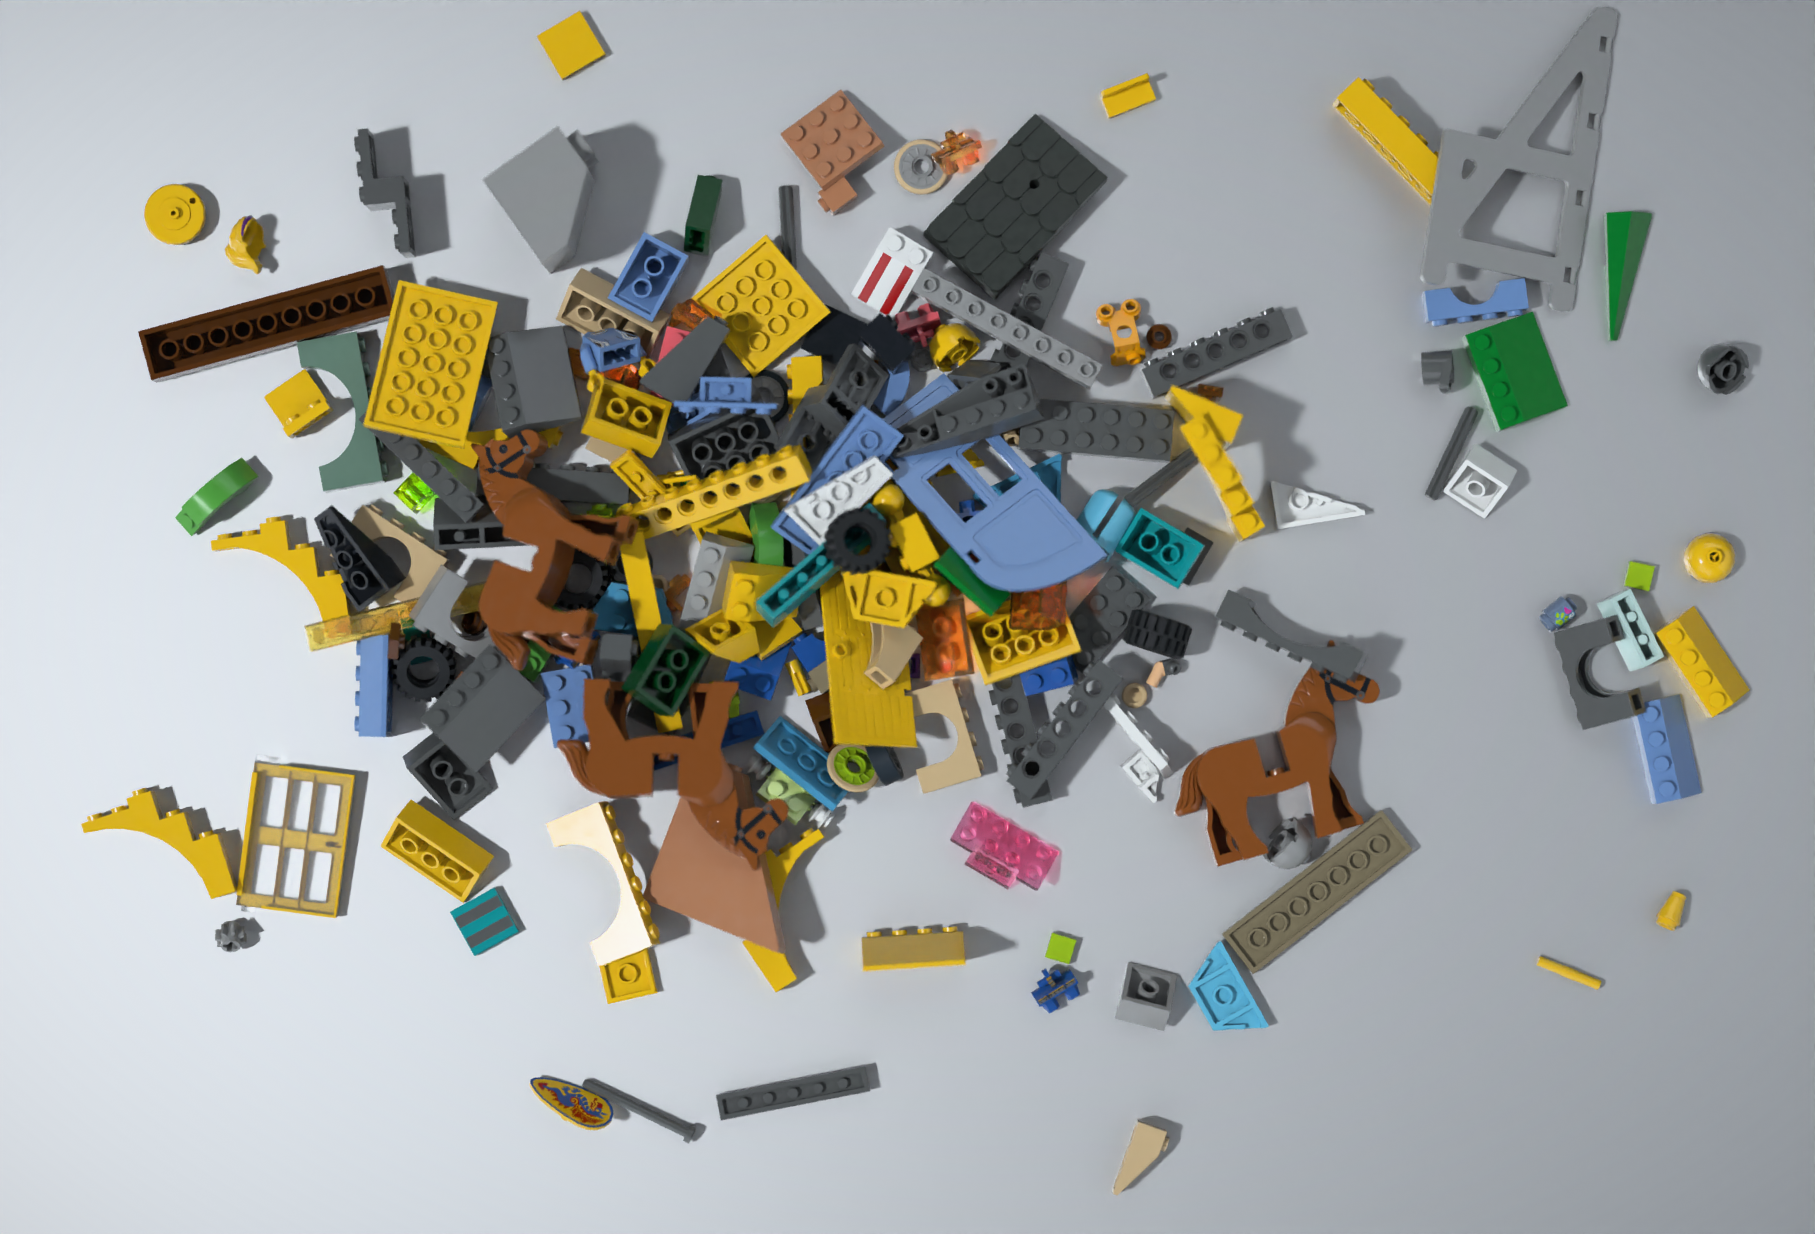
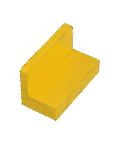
M1148 73L1101 91L1100 98L1109 119L1156 101L1149 82L1150 77Z

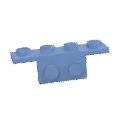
M700 377V402L674 401V407H679V412H694V408H705V413H720V408H730V413L746 414V409H756V414H771V409H777V404L751 403V378Z

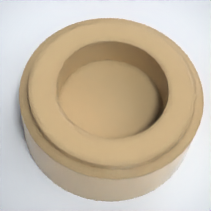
M1128 684L1122 691V700L1130 708H1139L1147 700V691L1141 684Z

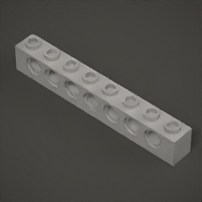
M925 268L912 289V294L1089 390L1103 366Z

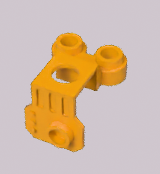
M1134 299L1124 301L1121 305V310L1118 311L1109 304L1099 306L1096 311L1097 322L1101 326L1109 327L1112 334L1115 353L1110 356V360L1113 366L1136 365L1146 358L1145 349L1140 347L1135 321L1141 316V305ZM1129 306L1135 307L1133 310L1127 309ZM1109 311L1110 314L1103 315L1102 312ZM1131 329L1132 333L1128 338H1120L1117 335V330Z

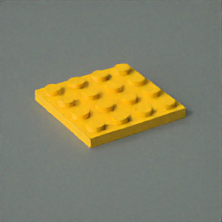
M768 235L763 236L690 299L704 318L709 316L714 319L716 315L728 322L727 328L731 332L725 343L753 377H756L831 313L829 308Z

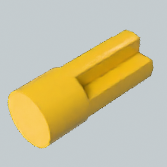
M797 658L785 663L798 696L812 691L799 659Z

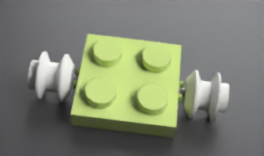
M754 754L745 766L749 769L746 774L751 772L756 774L755 781L762 780L764 777L767 779L755 795L765 803L775 798L782 799L788 807L787 820L795 826L806 811L810 812L809 822L814 819L819 822L818 829L821 825L826 828L835 815L831 813V810L825 809L821 802L816 804L814 802L816 800L815 797L777 767L774 771L771 770L769 772L772 768V763L769 761L765 763L762 760V755L757 757Z

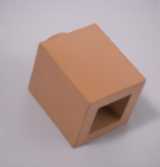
M842 177L825 191L820 190L818 192L820 199L817 202L825 213L830 211L835 215L857 199L858 196L845 177Z

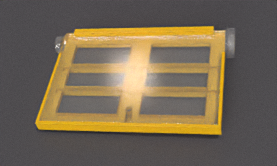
M256 754L251 778L236 905H240L241 911L255 913L256 908L337 918L356 775L280 765L281 757Z

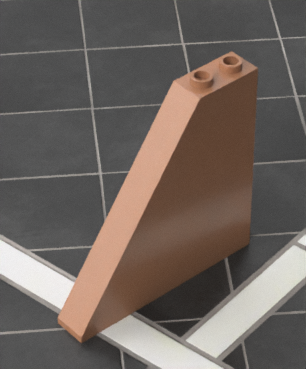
M728 763L734 774L739 808L745 810L755 807L749 776L741 773L743 768ZM680 798L643 893L644 899L774 952L785 954L786 946L766 853L758 857L757 870L754 871L745 858L731 853L715 841L698 823L690 810L688 802Z

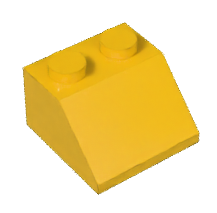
M722 609L685 629L687 635L714 655L737 663H741L760 652L755 627L746 621L725 619Z

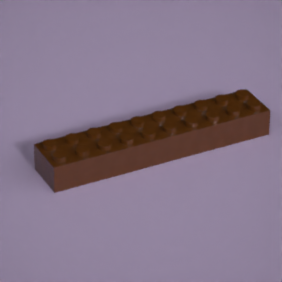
M381 265L141 330L138 333L150 378L157 383L297 345V342L323 338L389 320L394 295L387 269Z

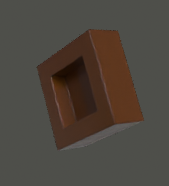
M391 623L388 659H398L399 649L404 650L406 634H401V623Z

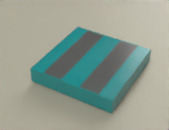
M495 887L450 911L474 956L519 932Z

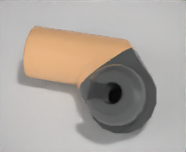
M1171 658L1156 662L1146 683L1157 688L1163 676L1177 675L1181 671L1180 663L1176 659Z

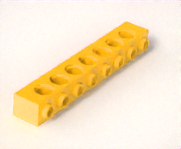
M800 444L793 447L788 445L781 448L777 453L771 455L762 454L754 461L749 463L740 462L734 465L732 469L726 471H715L707 478L691 480L682 487H670L662 494L656 496L648 495L641 499L640 502L623 504L617 509L614 518L627 515L640 520L637 531L643 530L644 539H648L809 482L812 468ZM775 467H783L785 471H779ZM752 475H760L763 479H756ZM729 483H736L740 487H733ZM707 491H713V492H715L717 495H715V496L709 495V494L707 493ZM684 499H689V500L693 501L694 503H693V504L686 503V502L684 501ZM662 507H666V508L670 509L671 511H670V512H666V511L662 510L661 508H662ZM639 516H645L648 520H643Z

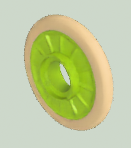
M839 744L829 753L827 770L831 779L839 787L850 792H864L871 789L879 780L864 745ZM848 763H856L860 771H851L848 768Z

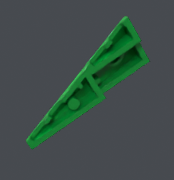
M1628 211L1607 212L1603 215L1608 341H1618L1652 213Z

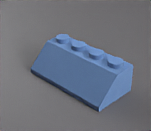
M361 635V640H357L356 655L360 656V666H356V681H360V691L355 692V706H359V716H355L354 728L355 731H359V737H392L393 674H391L393 659H388L389 635Z
M1680 694L1644 702L1646 712L1632 718L1651 804L1678 800L1702 793Z

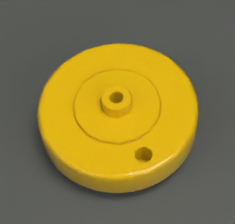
M169 184L160 187L149 197L144 211L145 223L150 233L161 242L169 245H183L193 241L202 232L206 222V208L201 197L191 188L180 184Z

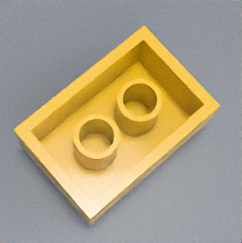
M604 378L602 390L599 389L598 385L593 390L581 433L653 458L660 447L672 402Z

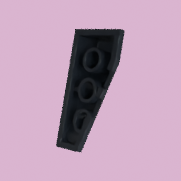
M331 505L314 518L325 546L330 548L335 560L332 562L334 569L339 570L343 579V583H341L343 591L358 612L406 579L393 559L334 506Z

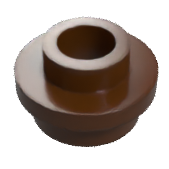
M1156 324L1148 330L1146 339L1152 348L1161 350L1170 344L1172 334L1165 325ZM1161 332L1164 335V339L1157 341L1154 337L1155 333Z
M468 611L461 621L462 628L469 635L479 633L485 624L480 611Z

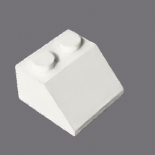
M1474 443L1443 489V492L1485 519L1510 486L1517 469Z

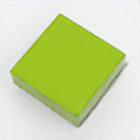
M1629 561L1623 586L1650 591L1655 567Z
M1052 933L1045 957L1069 964L1076 940Z

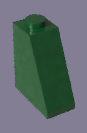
M711 175L697 176L685 225V252L704 256L709 255L722 193V179H717Z

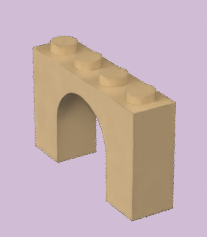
M373 504L369 508L362 505L352 523L373 542L382 538H395L400 540L410 553L411 567L409 573L393 597L413 609L441 564L446 567L450 562L445 557L447 552L435 550L434 546L430 548L425 545L426 539L414 531L411 535L403 530L404 524L393 517L388 521L382 517L384 512Z
M951 679L905 693V696H912L914 717L927 713L942 714L952 721L958 734L956 749L949 758L942 762L916 769L923 794L981 777L980 771L985 769L981 756H975L973 747L977 746L973 731L968 732L965 724L970 722L966 707L961 708L958 698H962L959 684H953Z

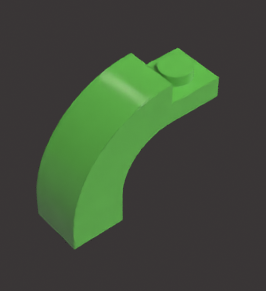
M243 458L238 459L201 487L181 507L182 510L175 518L191 536L195 535L219 509L234 497L247 490L258 475Z
M776 502L751 503L748 525L752 534L753 545H755L753 563L783 566V536L770 527L780 514Z

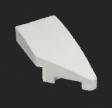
M1139 749L1120 766L1152 803H1155L1157 801L1156 789L1159 774L1156 767Z

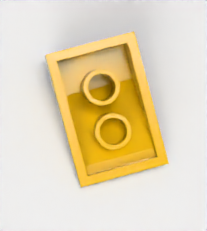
M730 560L722 602L724 618L746 622L765 620L756 610V601L794 568ZM799 606L786 618L797 617Z

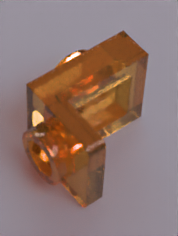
M677 574L668 583L670 588L665 592L666 604L674 613L677 610L681 613L683 611V607L676 598L690 585L691 579L687 574H684L682 577L680 574Z

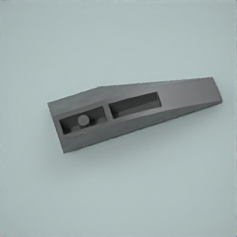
M1023 363L979 378L897 428L904 436L893 449V457L896 459L951 448L1044 419L1039 396L1026 364Z
M475 496L485 506L468 524L441 498H435L433 520L435 550L527 546L503 536V524L492 511L486 496Z

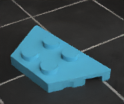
M1221 941L1217 942L1188 985L1212 1030L1267 1028L1269 1026L1225 947Z

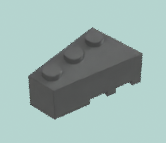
M601 633L599 659L601 669H604L602 671L603 679L625 682L635 665V657H640L641 648L637 637L633 635Z

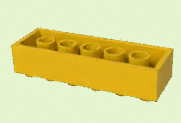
M1358 77L1336 98L1332 106L1431 206L1439 153L1437 151L1433 153L1426 146L1428 144L1427 140L1421 134L1417 133L1415 135L1409 129L1410 123L1402 115L1397 116L1391 110L1393 106L1386 98H1379L1373 92L1375 88L1367 79L1361 80Z

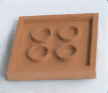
M841 89L780 133L783 140L823 191L885 147Z

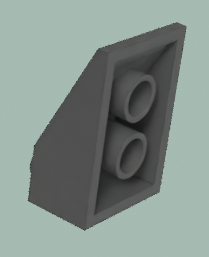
M433 733L403 756L407 769L453 820L493 790V787L480 771L475 773Z

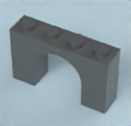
M1617 615L1554 633L1555 646L1560 653L1562 669L1567 676L1570 695L1574 699L1577 718L1583 730L1634 717L1646 712L1639 688L1617 694H1608L1599 690L1589 677L1588 660L1591 653L1599 646L1624 639Z

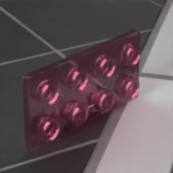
M973 801L950 838L951 842L970 852L965 862L966 866L1007 890L1016 879L1037 891L1058 855L1056 849Z

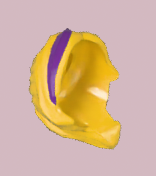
M252 215L242 217L233 226L229 235V243L225 248V255L233 265L242 269L252 270L258 275L263 266L258 257L261 250L266 248V244L264 243L263 227L256 222Z

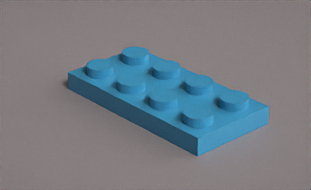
M781 716L778 717L753 747L755 751L831 811L836 808L849 792L839 787L831 779L827 770L829 754Z

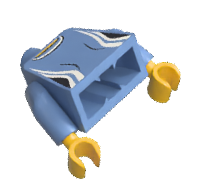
M608 328L596 332H587L582 337L583 344L580 346V358L586 374L590 376L587 384V389L590 392H593L594 384H597L599 389L602 390L604 377L597 373V371L603 372L640 362L641 366L638 374L643 377L656 365L655 361L646 359L647 354L641 346L640 337L615 328Z

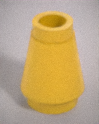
M1672 891V894L1656 915L1658 918L1656 923L1665 929L1675 931L1676 927L1680 926L1687 897Z

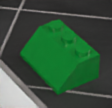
M952 547L933 566L989 617L1011 595L1008 591L999 590L984 583Z

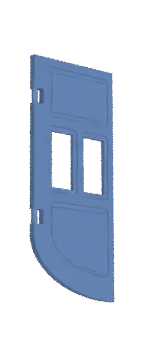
M943 373L884 417L883 420L897 429L959 391V389ZM999 434L987 437L985 440L1021 479L1020 482L1000 497L962 455L980 440L896 459L891 452L885 461L890 459L898 468L895 471L885 461L883 463L893 474L890 477L891 480L902 490L954 551L972 568V571L984 583L993 588L1010 592H1024L1047 588L1085 572L1107 557L1103 549ZM948 464L953 467L987 506L966 523L962 521L927 481ZM972 551L973 554L980 560V562L976 564L969 557V552Z

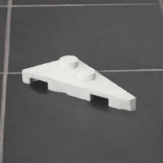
M1277 481L1269 482L1277 530L1365 515V510L1357 506L1278 483Z

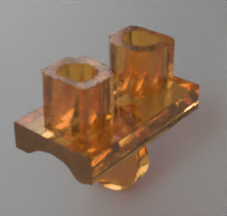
M948 130L945 132L946 140L940 142L943 149L931 154L932 161L940 165L943 173L951 175L958 172L959 168L956 159L962 157L963 163L967 166L979 162L977 149L982 148L980 140L974 141L971 137L965 138L963 132L956 135L953 130Z

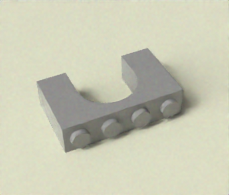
M441 564L408 615L415 621L413 626L424 633L428 629L434 632V639L444 645H447L448 642L455 645L454 651L465 658L468 655L477 658L489 644L506 658L494 644L489 634L488 626L482 632L473 636H462L454 631L450 620L451 610L468 581Z

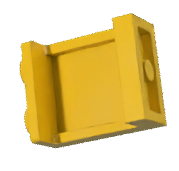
M739 507L690 523L700 545L706 531L753 545L751 531Z

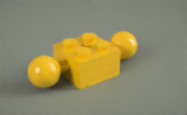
M885 483L872 495L873 507L880 514L888 516L892 523L889 526L891 532L889 539H892V549L897 547L901 554L898 557V561L904 572L909 570L910 574L917 572L920 579L938 583L925 604L940 606L949 599L951 594L948 580L942 575L935 574L930 565L940 558L917 513L907 518L902 511L904 505L902 490L894 484Z

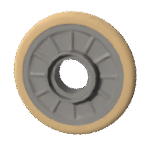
M924 139L914 140L905 144L897 153L894 161V173L899 184L907 191L921 195L929 194L939 189L946 181L949 173V161L946 153L938 144ZM919 160H924L929 165L928 171L924 174H919L914 169L915 163Z

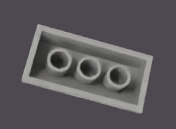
M706 531L700 545L678 629L685 633L686 628L722 609L730 560L750 563L755 545Z

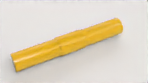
M1539 956L1537 966L1596 990L1601 985V980L1545 957Z

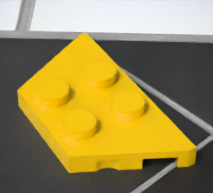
M874 570L862 575L861 573L850 575V572H841L855 620L903 629L907 627L938 584L933 581Z

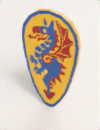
M532 1078L530 1080L529 1086L533 1093L546 1106L560 1115L564 1121H569L577 1127L586 1130L603 1129L611 1123L614 1113L607 1099L583 1087L557 1079Z

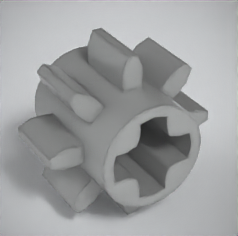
M226 921L221 924V930H215L217 947H221L225 952L238 951L240 944L247 943V933L244 932V926H240L236 921Z

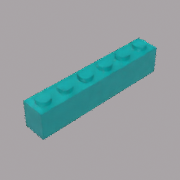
M870 502L861 509H870V513L876 512L879 514L878 518L881 521L883 519L887 521ZM849 528L844 534L846 548L855 555L871 543L868 534L860 528ZM823 543L756 601V610L773 628L840 570V567L837 566L835 568L832 565L833 561L831 558L827 559L826 554L828 552L827 549H824Z

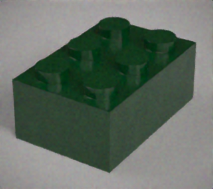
M658 624L621 689L656 714L673 717L711 652L676 626Z

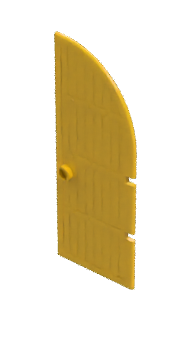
M867 545L857 555L862 556L867 554L870 551L871 546ZM884 561L873 569L874 571L891 574ZM839 570L820 587L834 744L916 748L917 739L912 696H905L904 690H912L909 661L895 682L884 689L864 674L872 651L870 622L853 618L844 578L840 575L841 571Z

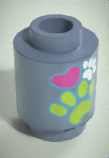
M1560 596L1542 610L1543 614L1539 616V619L1549 632L1555 629L1558 631L1577 616L1575 613L1577 607L1569 597L1564 599Z

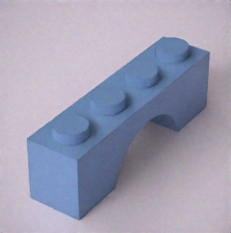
M1525 278L1498 282L1491 298L1477 305L1460 301L1450 288L1428 290L1422 293L1425 322L1432 323L1433 327L1448 325V320L1457 319L1458 323L1472 322V317L1482 316L1483 320L1497 319V314L1507 313L1508 317L1523 315L1522 311L1529 308Z

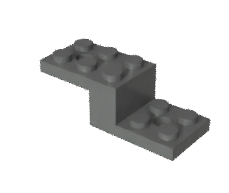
M368 128L358 129V136L354 137V144L361 160L357 162V174L363 181V187H359L360 201L370 211L392 209L393 224H396V227H398V234H394L395 248L405 258L416 257L409 182L403 176L378 178L374 135Z
M855 343L848 345L827 383L808 388L774 448L779 451L785 446L791 445L793 447L800 444L813 470L863 404L868 409L871 408L889 374ZM856 373L860 376V386L854 380ZM804 436L808 439V449L803 445Z

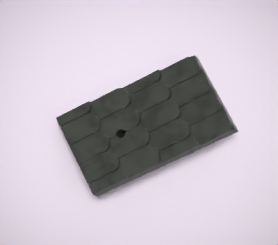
M1035 113L985 165L984 169L929 224L923 236L991 298L996 300L1107 182L1108 177Z

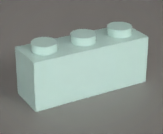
M1631 588L1615 593L1597 603L1603 618L1613 615L1618 616L1624 639L1615 643L1629 671L1644 668L1664 657Z

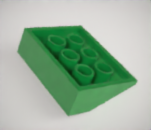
M1533 312L1483 328L1462 337L1496 432L1568 406Z

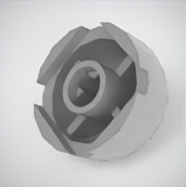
M1293 818V821L1286 819L1271 832L1268 838L1273 840L1269 847L1267 846L1269 853L1263 854L1268 862L1278 868L1292 869L1301 864L1303 865L1311 856V834L1296 818Z

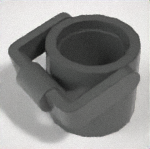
M1452 350L1421 352L1423 385L1439 384L1441 393L1448 394L1452 383H1454Z

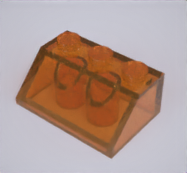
M1067 580L1043 589L1011 592L1009 629L1051 630L1064 625L1066 619Z
M964 598L949 600L940 606L923 604L916 614L918 634L923 637L920 642L925 681L975 674Z

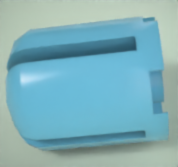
M1101 489L1094 492L1076 520L1107 554L1106 563L1113 556L1114 550L1135 518L1136 512L1124 498L1096 538L1093 536L1094 532L1119 495L1114 491Z

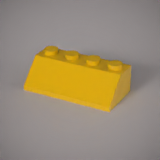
M1694 606L1653 632L1658 645L1707 718H1713L1734 704L1750 690Z
M410 800L398 814L380 846L462 903L466 901L494 858L484 848L468 839L465 835L413 800Z

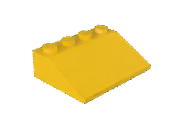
M1173 385L1165 395V400L1185 423L1202 414L1222 448L1225 450L1232 444L1242 420V414Z
M1057 585L1038 589L1005 601L991 617L982 610L960 617L985 686L1081 652Z
M957 926L942 927V932L932 933V928L917 929V934H907V930H893L892 935L882 936V931L866 932L867 937H862L863 971L966 965L963 931H958Z

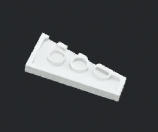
M873 455L786 507L784 511L820 546L826 540L824 534L828 530L827 527L838 515L846 510L860 508L893 474Z
M1112 693L1103 706L1116 722L1124 728V731L1132 741L1140 747L1150 762L1157 766L1160 774L1166 780L1173 774L1167 763L1170 758L1161 748L1156 751L1150 744L1154 741L1145 729L1141 732L1134 725L1137 723V720L1128 710L1124 713L1118 705L1121 702Z

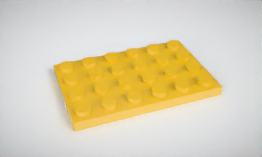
M398 280L363 424L364 427L464 449L498 302Z

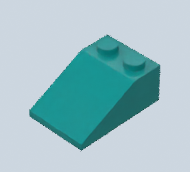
M1140 508L1114 551L1179 589L1205 545Z

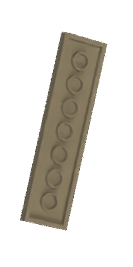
M1380 810L1229 927L1222 935L1251 973L1254 974L1413 849L1385 813Z

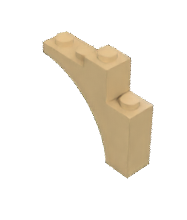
M870 622L872 651L864 674L882 689L895 682L923 639L916 629L910 625L903 629Z

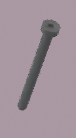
M585 1079L582 1084L585 1089L683 1136V1141L689 1143L694 1135L696 1127L692 1125L688 1128L590 1079Z

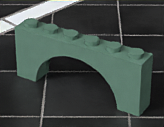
M356 331L297 342L301 367L303 369H320L335 375L349 391L355 408V429L348 447L334 461L319 466L323 492L328 493L386 482L385 476L389 475L387 462L382 461L380 452L384 451V444L358 420L367 411L373 387H369L367 378L371 376L369 362L364 361L363 352H367L365 338L360 337V334Z

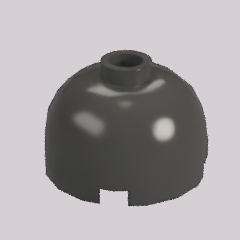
M1726 343L1714 344L1708 347L1699 358L1697 364L1699 380L1708 390L1716 394H1730L1737 390L1746 378L1743 374L1745 367H1749L1748 357L1743 350Z

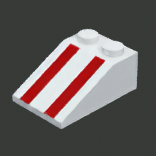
M889 227L851 295L884 315L889 314L895 320V315L902 309L922 270L926 269L932 259L933 252Z

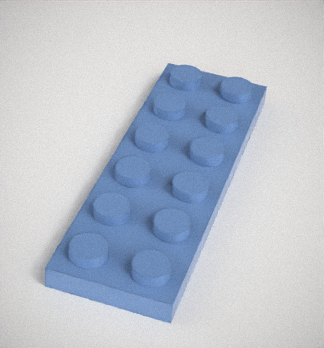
M862 404L814 467L810 481L803 483L770 527L810 555L819 545L784 509L873 455L884 463L904 435Z

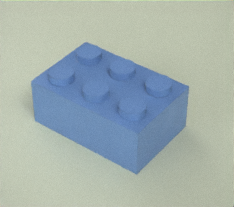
M593 665L577 666L574 669L566 668L541 673L554 748H558L557 741L560 739H579L584 743L589 742L588 730L583 719L584 679H595Z

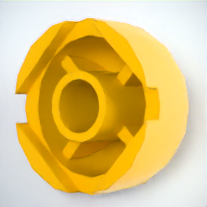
M942 324L936 328L930 341V356L940 371H952L950 366L956 363L961 366L978 352L979 347L977 343H980V339L964 324Z
M1705 533L1693 538L1684 551V565L1687 572L1694 579L1702 583H1715L1724 580L1731 573L1735 565V551L1732 544L1725 537L1716 533Z

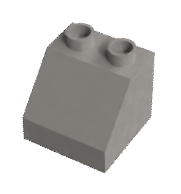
M558 126L482 179L550 274L575 257L595 183L589 168L599 162L578 130L565 137Z

